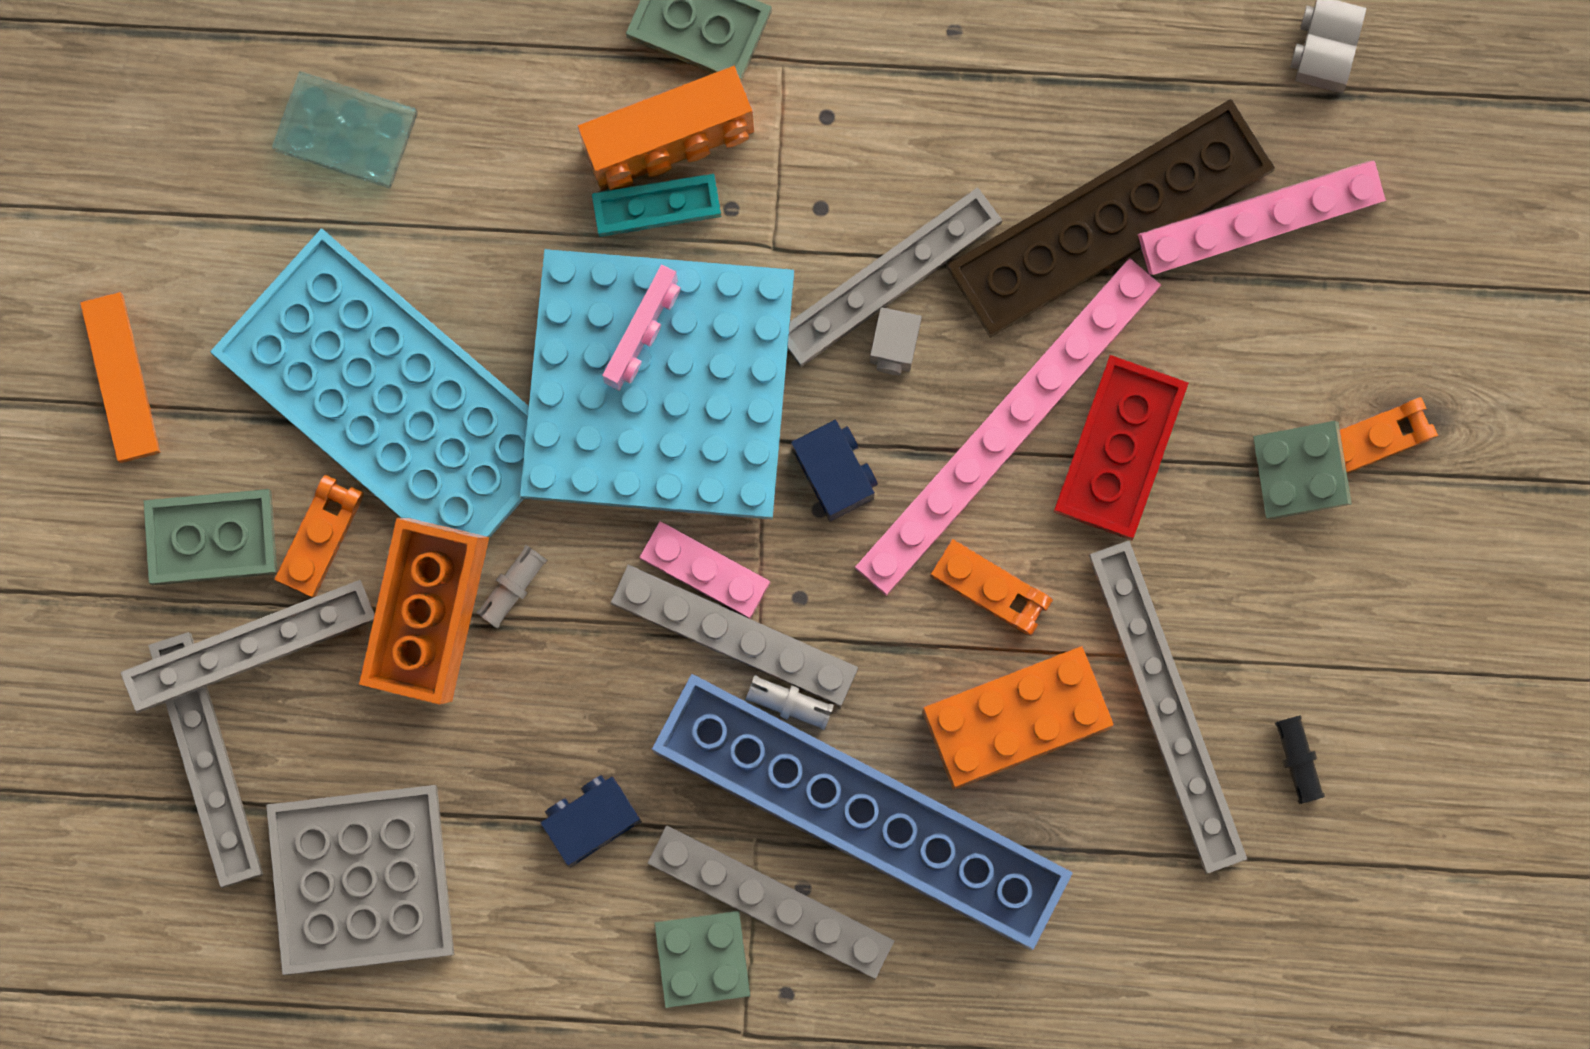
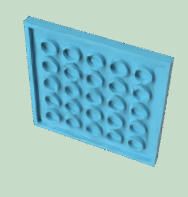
M544 249L520 491L521 499L773 520L794 270ZM662 264L677 272L678 282L676 285L681 287L679 295L672 308L669 310L664 307L656 322L661 324V328L653 344L650 347L644 344L637 359L642 361L634 380L631 384L625 381L620 391L605 384L602 375Z

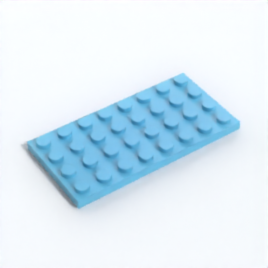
M322 228L210 351L213 356L400 518H412L490 538L524 500L520 497L529 406Z

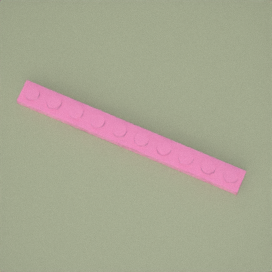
M1129 258L855 566V569L887 596L1159 290L1161 284Z

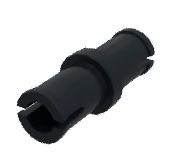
M1301 715L1274 722L1286 759L1282 760L1284 768H1289L1298 797V804L1325 797L1313 761L1317 759L1315 751H1310Z

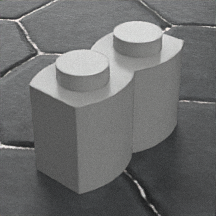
M1316 0L1314 7L1306 6L1300 27L1301 30L1308 31L1305 44H1296L1290 68L1298 69L1295 78L1296 82L1339 93L1344 92L1366 13L1365 7L1337 0Z

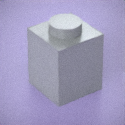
M880 308L870 354V363L877 365L876 370L891 375H901L902 370L911 371L921 325V315Z

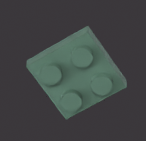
M1330 421L1253 436L1267 519L1271 520L1352 505L1339 422Z
M739 911L654 922L665 1008L751 996Z

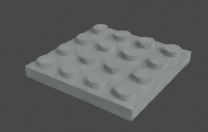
M436 785L266 805L282 975L454 955L438 789Z

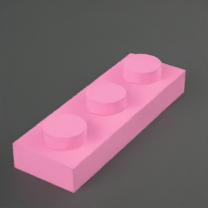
M661 264L602 375L605 384L620 391L625 381L631 384L642 363V361L637 359L644 344L649 347L653 344L661 328V324L656 322L664 307L669 310L672 308L679 295L681 287L676 285L678 282L676 271Z
M661 521L658 523L639 557L640 560L749 619H751L770 585L769 580Z

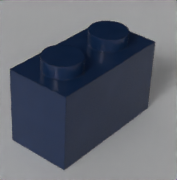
M836 419L791 442V449L829 522L874 500L875 492L873 487L878 485L869 465L865 463L860 466L853 452L859 447L849 427L846 426L841 429Z
M602 775L596 777L581 788L584 795L571 803L564 798L545 811L548 818L540 823L570 868L642 822L613 776L607 780Z

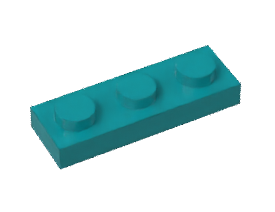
M714 173L592 193L599 237L722 217Z

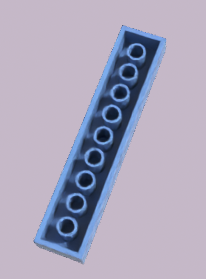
M691 674L652 748L654 754L1030 951L1034 950L1073 873Z

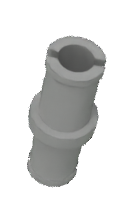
M525 545L524 550L505 575L501 573L496 580L499 584L476 613L496 628H499L500 623L519 597L524 599L527 595L525 589L548 560Z
M754 675L745 701H751L780 712V717L786 720L790 716L825 730L830 718L829 715L834 706L833 704H827L798 693L799 688L792 685L788 689Z

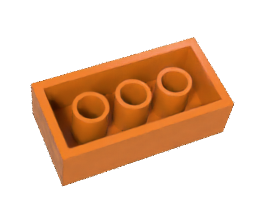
M735 66L577 125L583 148L600 191L608 188L610 190L627 188L633 184L632 179L647 173L649 177L664 174L672 168L671 164L683 159H687L688 162L698 161L711 153L709 149L725 144L726 147L737 146L749 139L748 134L754 133L753 111Z
M396 518L359 685L439 705L452 702L489 537L412 518Z
M1083 646L923 707L922 711L953 790L1100 734L1114 726Z

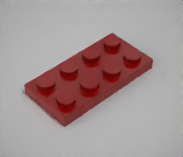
M1110 355L1053 513L1132 541L1189 382Z

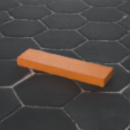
M119 292L80 302L117 461L124 463L161 453L124 295Z

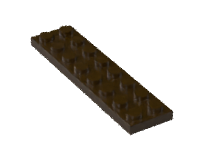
M1230 99L949 263L947 269L991 338L1141 250L1138 234L1200 215L1272 173L1275 167L1233 100Z

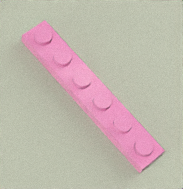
M1367 161L1140 233L1138 238L1148 273L1154 275L1386 200L1375 161Z

